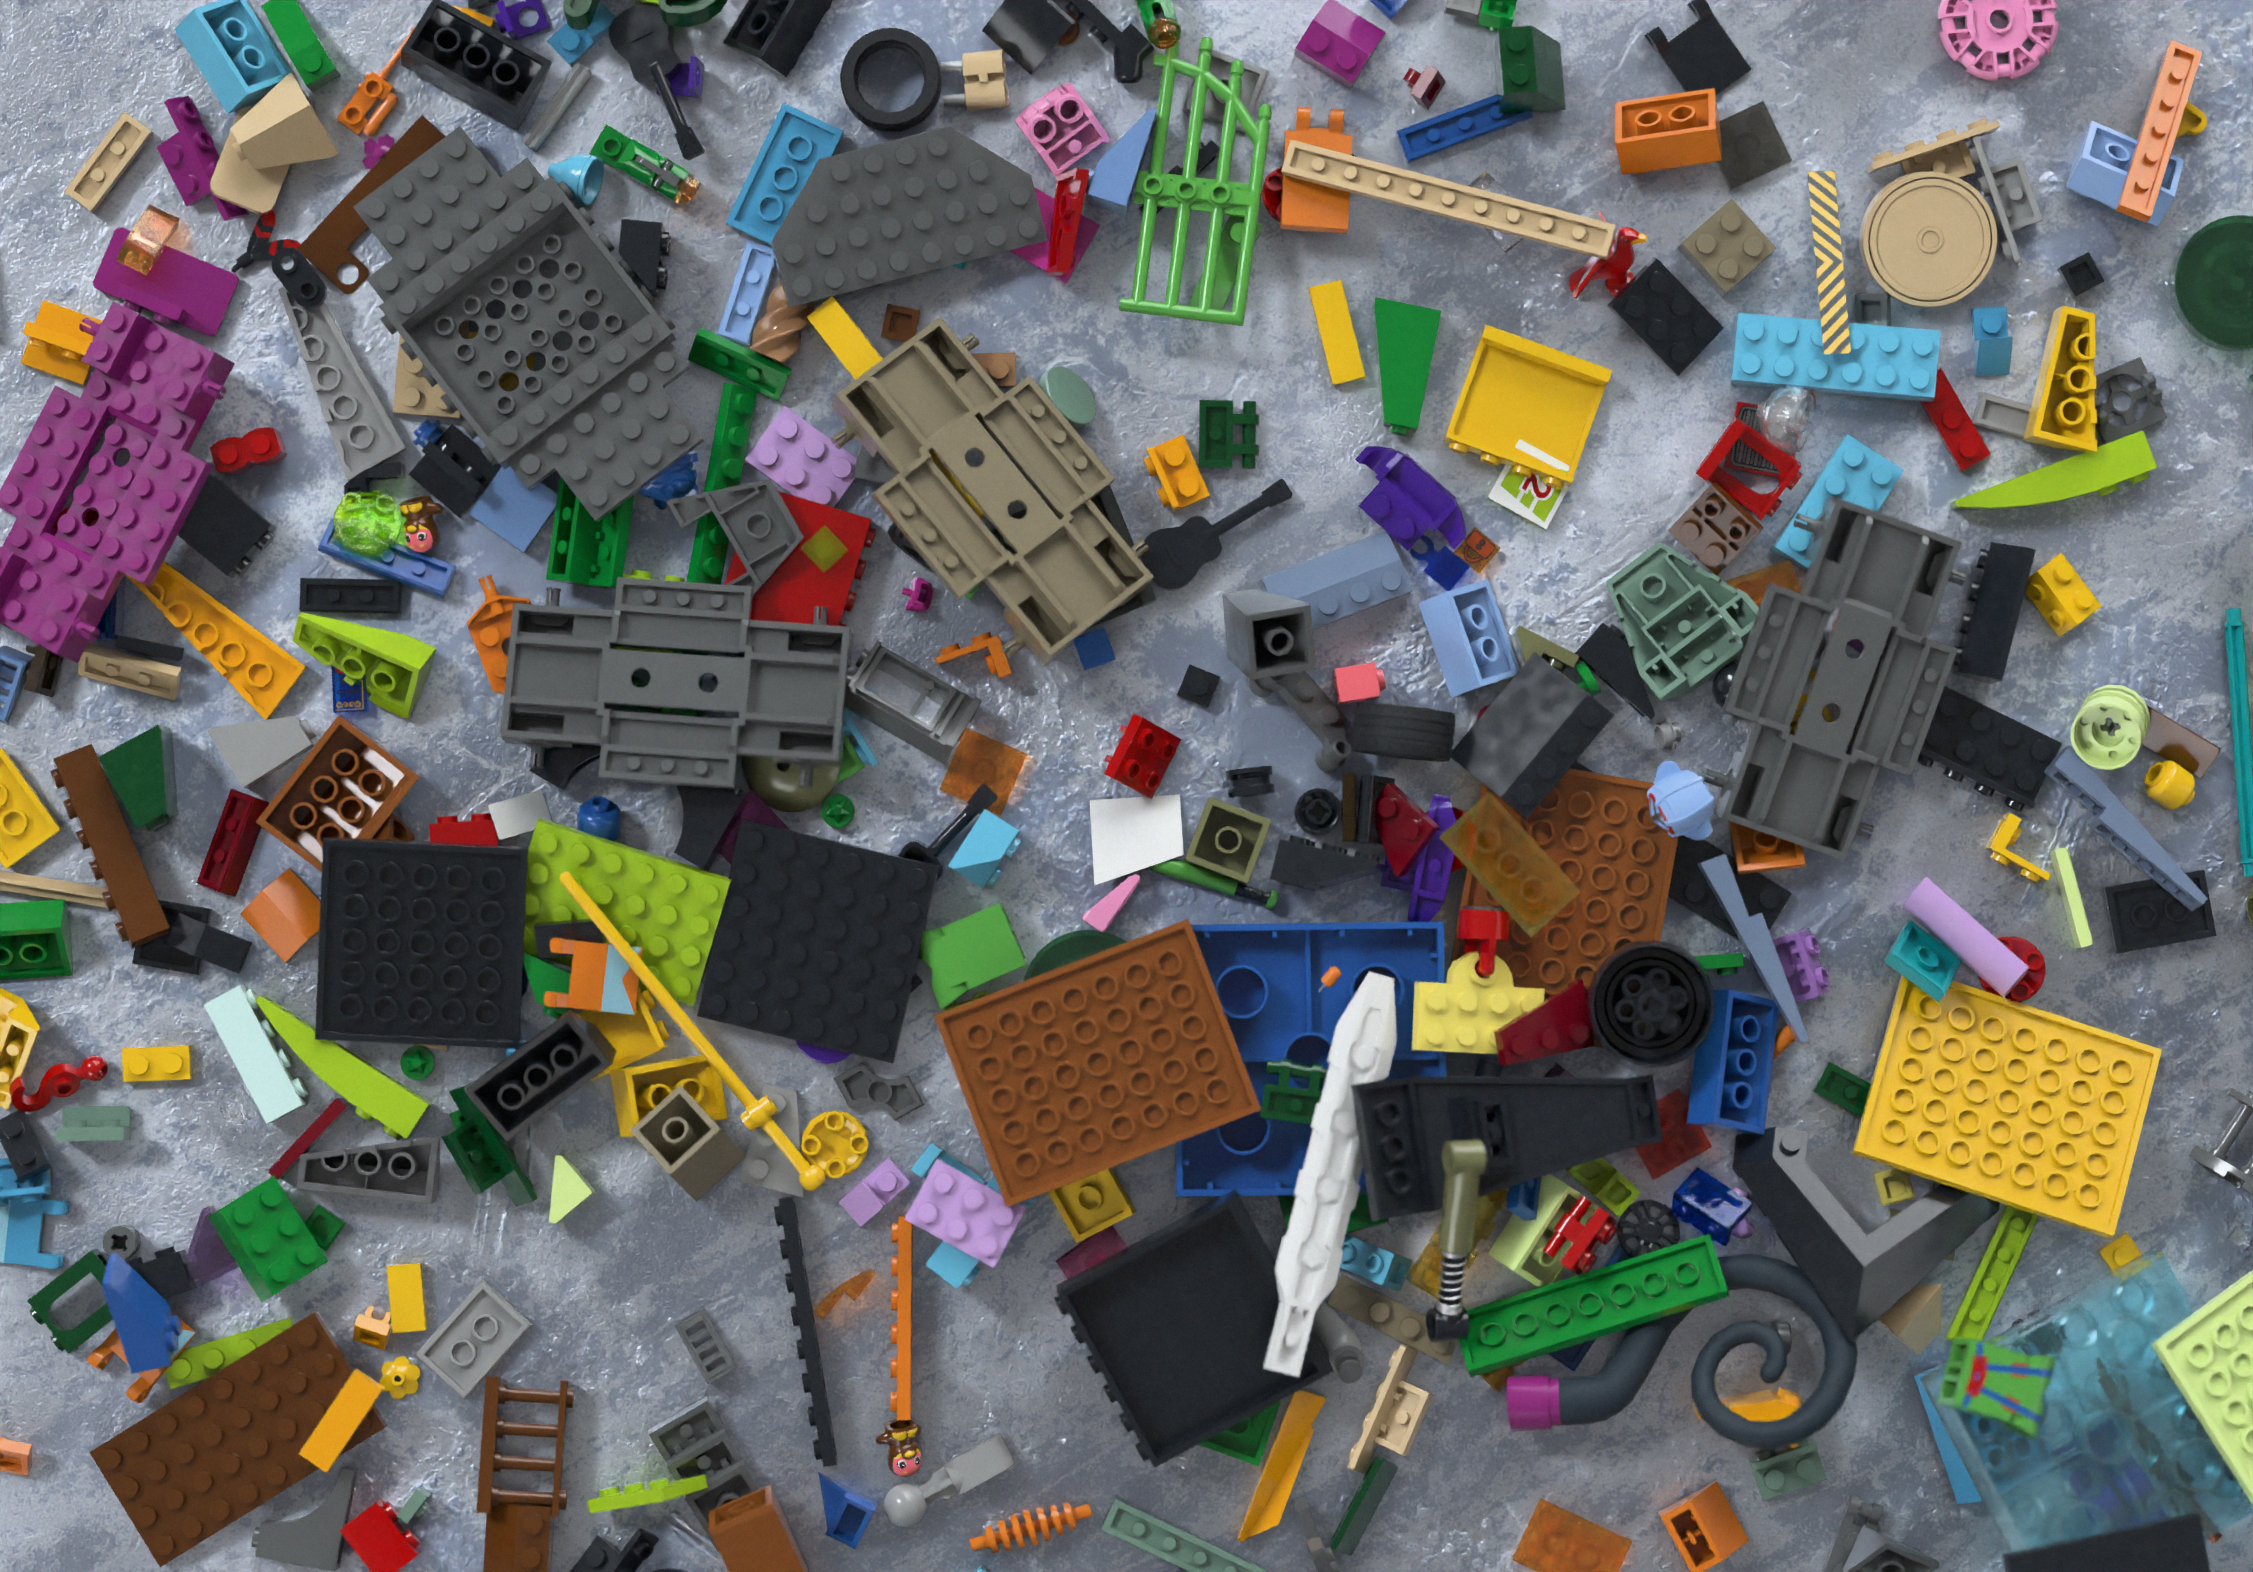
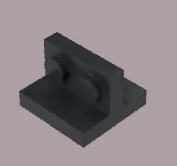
M451 424L435 444L429 441L422 449L425 455L408 475L461 519L487 489L502 466L499 463L493 466L483 454L481 448Z

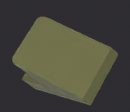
M1520 625L1514 633L1524 665L1534 653H1537L1541 657L1542 655L1547 657L1546 661L1563 672L1565 667L1570 670L1573 669L1579 658V655Z

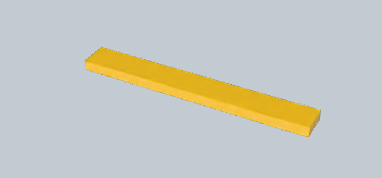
M831 296L807 316V319L855 380L883 360L878 351L834 296ZM931 450L929 454L933 462L978 517L982 519L984 517L982 510L970 495L962 490L957 479L947 467L940 463L938 456Z

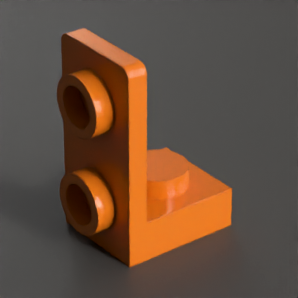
M990 632L972 638L973 644L960 649L959 643L940 649L941 656L935 658L939 666L989 648L990 654L984 657L990 674L998 673L999 679L1012 676L1006 655L1001 648L999 636L992 637Z

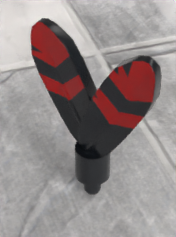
M271 210L259 217L251 234L247 252H244L236 259L237 263L231 267V271L237 272L241 268L245 270L254 261L272 260L278 250L286 247L297 249L301 244L292 239L268 242L276 224L275 213Z

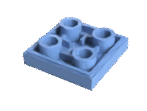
M510 466L505 470L501 467L469 515L526 553L555 511L558 494L541 482L529 491Z

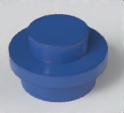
M428 419L425 420L413 431L417 436L413 443L415 445L419 444L424 448L429 441L434 442L444 432L439 427L441 423L438 420H435L433 423Z

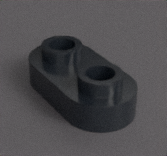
M286 247L278 250L272 258V270L292 298L301 307L306 309H315L321 306L327 297V288L307 259L295 248ZM287 258H291L294 261L293 267L289 270L283 268V261ZM306 285L314 287V293L311 296L303 295V288Z

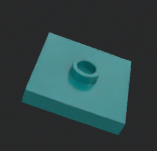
M1910 920L1902 927L1884 961L1938 1002L1946 994L1962 963L1947 947Z

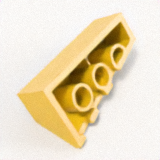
M2061 306L2053 311L2024 441L2056 449L2097 452V440H2095L2097 409H2095L2096 376L2094 358H2096V332L2094 313L2067 306Z

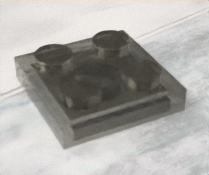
M1764 101L1719 121L1722 161L1716 162L1730 191L1792 162Z

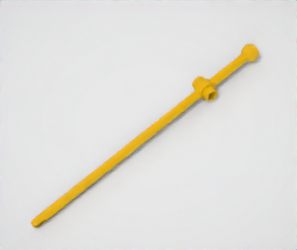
M563 872L560 875V882L745 1106L746 1111L739 1117L750 1131L755 1130L758 1126L763 1128L800 1173L799 1182L801 1186L808 1191L817 1189L826 1180L824 1171L819 1166L810 1165L774 1122L771 1116L778 1111V1108L767 1095L757 1100L581 885L569 872Z

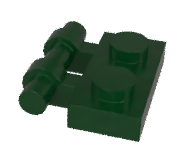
M1199 400L1198 468L1232 469V455H1241L1242 469H1255L1256 456L1259 455V445L1256 444V426H1259V415L1256 414V401H1243V414H1233V400ZM1233 425L1243 426L1242 444H1233Z
M1283 1058L1281 1062L1268 1060L1266 1073L1279 1075L1278 1085L1264 1083L1260 1117L1311 1124L1316 1104L1320 1103L1322 1091H1319L1320 1081L1325 1082L1328 1068H1322V1064L1312 1063L1311 1066L1294 1064L1292 1060ZM1290 1077L1309 1079L1308 1089L1288 1087Z

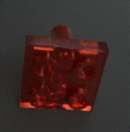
M1679 1088L1657 1099L1663 1142L1634 1147L1652 1180L1657 1179L1712 1147L1700 1126L1687 1124L1689 1105Z

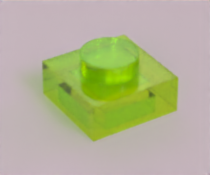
M826 525L801 547L823 573L849 551Z

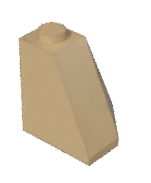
M293 73L286 75L230 128L236 138V141L231 143L241 161L247 158L254 169L331 158L339 154Z

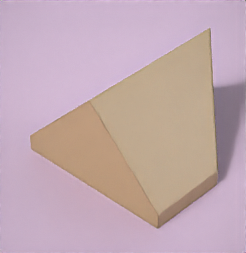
M1942 1284L1916 1285L1878 1320L1918 1355L1924 1351L1941 1330Z

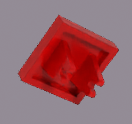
M1133 714L1128 726L1121 725L1119 729L1124 734L1113 756L1106 755L1104 761L1109 763L1104 774L1141 795L1152 799L1171 759L1176 753L1181 739L1145 718Z

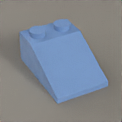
M1150 108L1098 161L1096 169H1089L1090 172L1085 194H1088V204L1126 216L1137 183L1138 170H1141L1155 126L1157 110Z

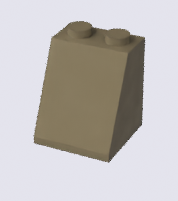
M681 1085L630 1130L666 1172L696 1202L746 1157L740 1148Z

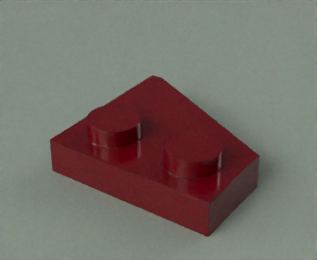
M1394 783L1387 784L1374 801L1373 822L1394 874L1397 877L1404 876L1440 826Z

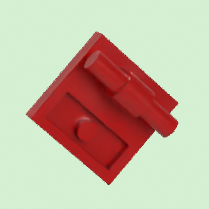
M1582 1195L1570 1212L1563 1214L1554 1227L1556 1232L1543 1249L1545 1253L1554 1258L1567 1239L1573 1244L1560 1263L1576 1275H1580L1582 1271L1585 1273L1589 1272L1598 1258L1595 1252L1602 1243L1607 1245L1617 1231V1228L1614 1227L1617 1220L1600 1207L1597 1208L1586 1226L1579 1222L1592 1204L1591 1201Z

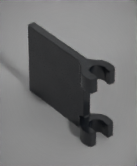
M1692 0L1687 6L1698 21L1670 41L1667 40L1659 26L1649 31L1644 37L1659 54L1685 92L1715 88L1717 95L1752 69L1712 13L1707 1Z

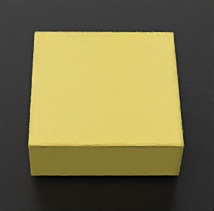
M1892 1168L1873 1173L1881 1206L1916 1198L1909 1172Z

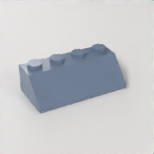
M1386 531L1262 578L1266 592L1310 604L1312 631L1412 592V587L1402 561Z

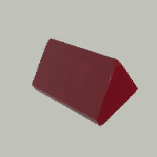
M234 789L230 790L196 882L197 884L230 896L237 895L261 830V826L256 821L268 807L269 802Z

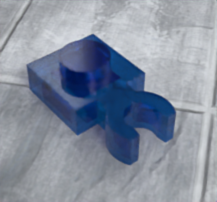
M1422 535L1420 540L1426 544L1427 551L1419 554L1411 548L1409 555L1416 561L1428 563L1429 565L1424 569L1423 573L1445 591L1451 590L1470 566L1445 545L1437 552L1434 549L1433 541L1428 536Z

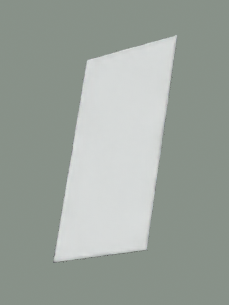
M542 790L488 805L499 840L533 831L539 818L552 822Z

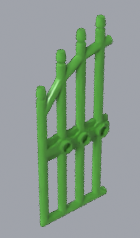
M1179 25L1180 31L1178 35L1173 39H1168L1166 42L1165 55L1154 53L1153 66L1163 68L1149 171L1138 170L1134 204H1142L1144 208L1131 299L1121 297L1119 311L1243 326L1270 130L1269 120H1271L1272 115L1271 105L1261 104L1258 111L1259 121L1256 125L1240 99L1241 76H1243L1244 72L1243 62L1240 60L1233 61L1230 68L1231 77L1227 87L1210 73L1212 58L1210 54L1213 51V40L1210 37H1203L1201 40L1197 66L1178 59L1180 45L1178 40L1181 38V26ZM1176 72L1195 79L1182 175L1162 173ZM1207 88L1226 102L1215 179L1195 177ZM1237 119L1254 145L1249 184L1229 181ZM1157 206L1177 209L1165 303L1145 300ZM1191 211L1211 213L1198 307L1178 305ZM1224 215L1244 217L1232 311L1212 309Z

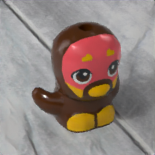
M420 496L401 502L399 504L400 514L407 519L404 523L407 545L413 551L419 553L433 550L440 541V533L432 515L442 513L444 508L440 504L434 503L431 496Z
M891 1420L885 1424V1432L878 1435L875 1439L878 1444H889L888 1467L895 1475L900 1477L911 1476L918 1472L922 1466L920 1447L915 1440L922 1432V1428L913 1420Z

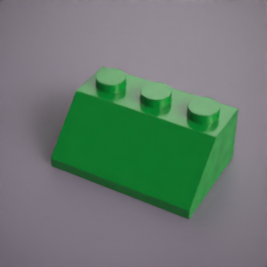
M64 899L0 903V980L73 975L71 925Z

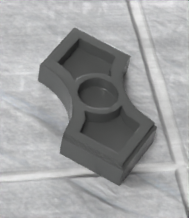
M862 1062L833 1078L849 1108L860 1104H873L886 1110L896 1121L925 1105L909 1075L898 1079L882 1078L872 1073Z

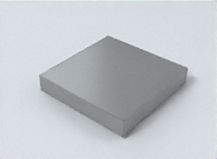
M1213 50L1210 54L1212 57L1210 73L1228 87L1229 78L1231 77V65L1234 60L1240 59ZM1242 61L1244 72L1243 76H1241L1240 99L1252 117L1269 70ZM1195 79L1183 107V111L1189 114L1191 113ZM1207 88L1203 119L1223 126L1226 102L1209 88ZM1237 119L1236 131L1245 134V130Z

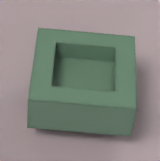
M420 1486L396 1516L406 1524L413 1518L419 1521L431 1506L426 1502L431 1493Z

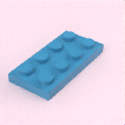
M783 103L727 218L726 225L772 246L771 241L779 230L819 159L834 156L844 131Z

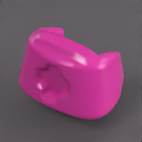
M915 577L911 582V590L903 587L901 594L909 596L905 610L914 612H925L928 610L933 596L932 584L920 577Z

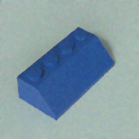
M1730 989L1714 990L1716 1000L1714 1023L1708 1037L1695 1052L1687 1124L1713 1130L1764 1135L1779 1009L1774 1000Z

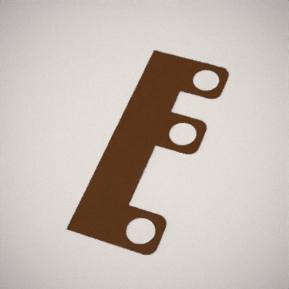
M423 115L297 248L311 264L345 294L353 293L369 274L367 267L348 250L355 240L368 228L353 206L445 137ZM343 263H352L358 268V279L352 284H344L337 277V270Z

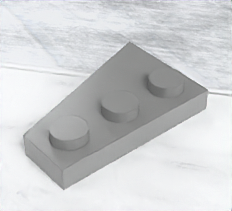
M764 1083L760 1099L767 1095L776 1105L778 1111L771 1116L772 1119L801 1153L798 1092ZM758 1126L755 1130L751 1131L739 1181L804 1198V1188L799 1182L800 1173L764 1129Z

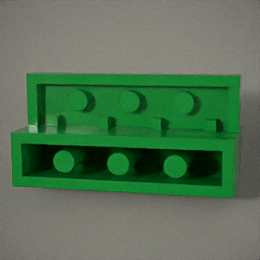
M560 476L546 580L594 588H616L617 577L623 578L634 495L596 523Z

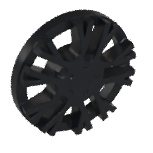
M1650 1199L1638 1201L1630 1205L1620 1216L1617 1224V1238L1624 1252L1631 1258L1640 1256L1643 1245L1647 1246L1646 1253L1653 1252V1244L1658 1245L1660 1249L1668 1247L1660 1241L1661 1237L1670 1242V1246L1678 1244L1680 1240V1223L1677 1220V1216L1671 1211L1672 1209L1668 1208L1666 1204ZM1643 1206L1646 1218H1642L1639 1207ZM1651 1207L1660 1210L1658 1217L1654 1218L1651 1216ZM1630 1212L1637 1217V1224L1625 1220ZM1667 1215L1670 1220L1661 1225L1658 1220ZM1673 1226L1674 1235L1665 1234L1663 1231L1664 1227ZM1623 1228H1634V1233H1623ZM1631 1238H1636L1639 1242L1634 1250H1631L1626 1243Z

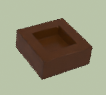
M887 304L881 338L906 343L916 335L921 311Z

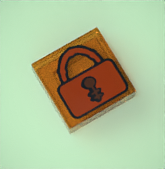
M1474 527L1453 554L1479 575L1499 551L1500 547Z

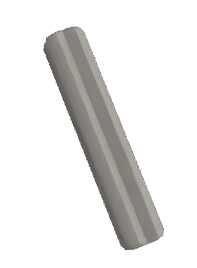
M580 63L574 66L523 138L525 146L532 151H539L590 79L592 73L587 67Z

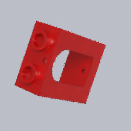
M1735 416L1696 469L1698 476L1705 481L1709 480L1712 483L1715 481L1732 498L1756 514L1759 520H1762L1766 514L1769 517L1773 516L1782 503V500L1778 497L1786 487L1792 490L1803 475L1799 472L1801 463L1737 416ZM1738 439L1770 461L1778 469L1780 482L1772 492L1766 494L1757 493L1719 466Z

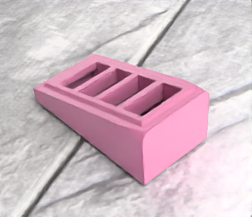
M1137 874L1128 877L1088 910L1082 919L1100 932H1106L1141 882V877Z

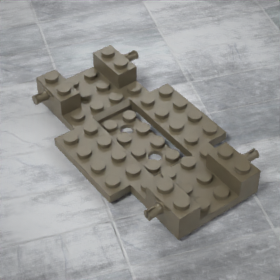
M939 317L836 394L832 408L843 420L845 428L835 436H832L831 441L833 444L836 443V448L840 449L855 438L863 444L873 458L881 454L897 475L875 491L873 498L958 601L982 582L989 586L1005 606L1002 615L1012 626L1016 635L1008 643L1001 646L1004 653L1008 651L1006 653L1007 657L1011 658L1025 646L1034 653L1043 666H1046L1069 648L1073 641L1117 606L1120 605L1122 607L1149 585L1154 576L1139 559L1146 552H1149V547L1147 544L1143 547L1145 542L1139 540L1130 548L1091 501L1093 497L1112 484L1115 478L1034 379L1029 375L1007 393L1003 394L969 352L980 344L977 338L974 339L975 335L970 333L960 341L943 319ZM931 450L938 456L940 463L947 467L957 479L962 490L968 493L979 506L984 517L989 519L1002 534L1004 541L1016 551L1014 556L1010 551L1007 552L933 462L929 454ZM970 450H977L983 455L984 462L979 467L969 466L965 461V454ZM1013 502L1022 503L1026 508V516L1022 519L1012 518L1008 513V506Z

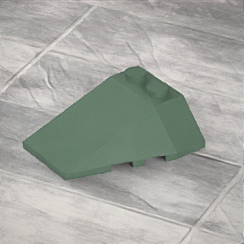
M1661 542L1656 543L1606 581L1640 677L1660 701L1693 692L1722 668L1743 654L1759 607L1747 593L1723 582L1717 575L1712 572L1711 574L1695 565L1690 559Z

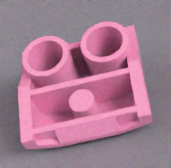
M1069 82L1051 89L1024 109L1015 120V123L1033 145L1056 179L1057 175L1062 174L1094 148L1111 140L1095 115Z

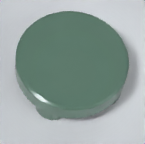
M1054 366L1040 377L1039 387L1075 430L1084 428L1094 420L1096 416L1094 396L1086 382L1077 373L1064 366Z

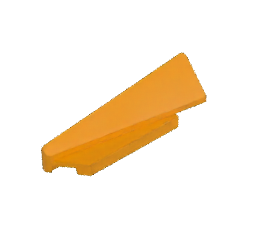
M1303 1388L1291 1394L1237 1536L1238 1541L1243 1542L1280 1523L1314 1428L1311 1426L1324 1405L1326 1397Z

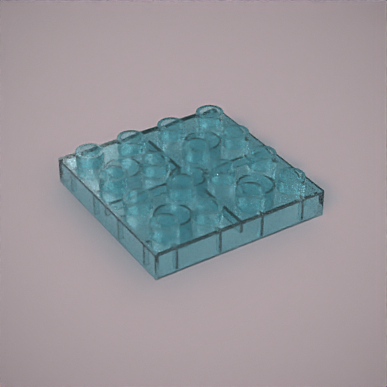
M2148 1251L1986 1341V1343L2026 1355L2057 1356L2050 1385L2043 1395V1414L2035 1440L2011 1430L1999 1421L1937 1404L1947 1363L1920 1378L2009 1552L2192 1512L2200 1513L2204 1538L2206 1540L2253 1513V1505L2151 1346L2153 1342L2194 1313L2162 1251Z

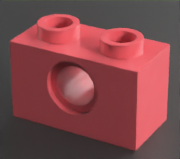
M1375 663L1335 668L1332 672L1337 705L1377 700L1380 697V691L1385 689L1383 670H1376Z

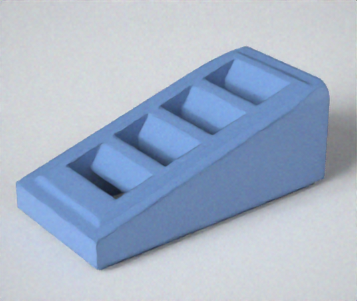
M5 645L0 647V673L2 672L14 677V680L12 682L0 677V687L10 691L9 695L0 692V701L6 703L4 708L0 707V721L8 723L25 684L26 672L31 666L33 656ZM5 661L18 666V668L5 664Z

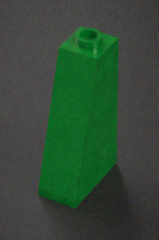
M1376 297L1373 304L1382 422L1383 426L1390 427V433L1409 436V431L1416 432L1418 428L1441 311Z

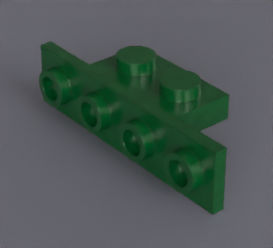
M471 1083L450 1090V1095L466 1121L441 1138L474 1194L477 1195L484 1192L501 1180L516 1207L538 1199L533 1191L530 1179L523 1174L516 1162L513 1150L507 1146L501 1134L464 1092V1089Z

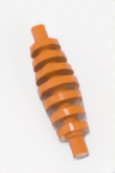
M1067 1502L1063 1503L1065 1511L1058 1512L1056 1504L1049 1505L1051 1515L1045 1516L1043 1507H1037L1038 1519L1032 1520L1029 1509L1023 1510L1025 1523L1019 1524L1017 1514L1010 1516L1011 1527H1006L1004 1519L998 1521V1531L994 1532L992 1525L985 1527L986 1532L983 1535L969 1539L972 1551L975 1552L988 1548L992 1550V1553H998V1545L1004 1543L1005 1550L1010 1551L1013 1550L1011 1541L1015 1539L1019 1549L1026 1548L1025 1536H1030L1033 1547L1037 1546L1039 1541L1036 1533L1043 1532L1045 1542L1052 1539L1049 1529L1056 1528L1058 1536L1064 1534L1062 1525L1069 1524L1070 1531L1076 1529V1523L1079 1520L1093 1516L1090 1505L1088 1503L1074 1508V1506L1071 1507L1070 1503Z

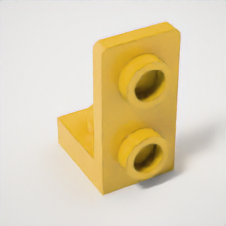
M2005 813L1985 847L1986 850L1992 852L1990 858L2005 867H2008L2011 863L2022 869L2019 875L2035 884L2039 880L2043 882L2049 881L2052 876L2051 874L2005 849L2007 845H2014L2022 831L2018 827L2022 819L2011 813Z

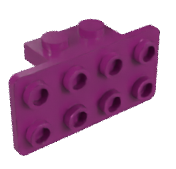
M122 227L115 229L93 280L94 288L123 300L122 306L141 314L142 310L145 309L154 313L153 319L172 327L173 323L176 322L210 337L217 335L239 284L238 276L229 271Z

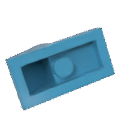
M600 1L590 26L583 30H575L570 28L566 22L547 42L572 67L609 32L610 25L616 16Z
M2007 307L1973 308L1971 310L1975 376L2008 375L2010 373L2013 339L2008 337Z

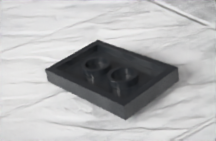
M1654 257L1607 305L1676 376H1679L1724 329L1680 281Z
M2199 870L2185 873L2208 898L2202 906L2193 911L2189 910L2153 879L2104 887L2103 893L2115 954L2216 936L2205 871Z

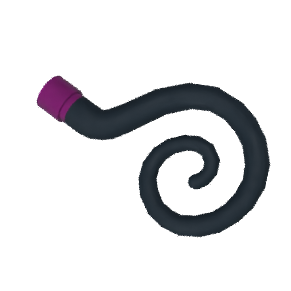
M1753 1254L1718 1257L1728 1291L1749 1288L1771 1292L1791 1300L1812 1318L1820 1330L1825 1350L1824 1372L1818 1388L1801 1407L1785 1418L1773 1421H1750L1732 1412L1720 1401L1715 1390L1717 1368L1730 1350L1746 1343H1755L1763 1347L1767 1355L1759 1375L1762 1381L1767 1384L1779 1381L1787 1366V1347L1777 1330L1756 1320L1733 1323L1714 1334L1698 1354L1691 1373V1393L1695 1406L1701 1418L1720 1436L1745 1447L1775 1449L1801 1443L1824 1428L1843 1406L1855 1375L1858 1355L1856 1340L1850 1345L1843 1334V1328L1835 1316L1830 1315L1816 1294V1288L1810 1279H1806L1799 1267L1780 1259ZM1693 1308L1629 1328L1612 1357L1597 1375L1567 1378H1550L1549 1375L1508 1377L1507 1405L1510 1430H1552L1553 1426L1586 1425L1605 1421L1621 1412L1633 1401L1671 1332Z

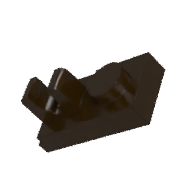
M39 644L36 647L27 645L26 651L35 654V657L32 658L31 666L26 672L24 690L53 697L64 657Z

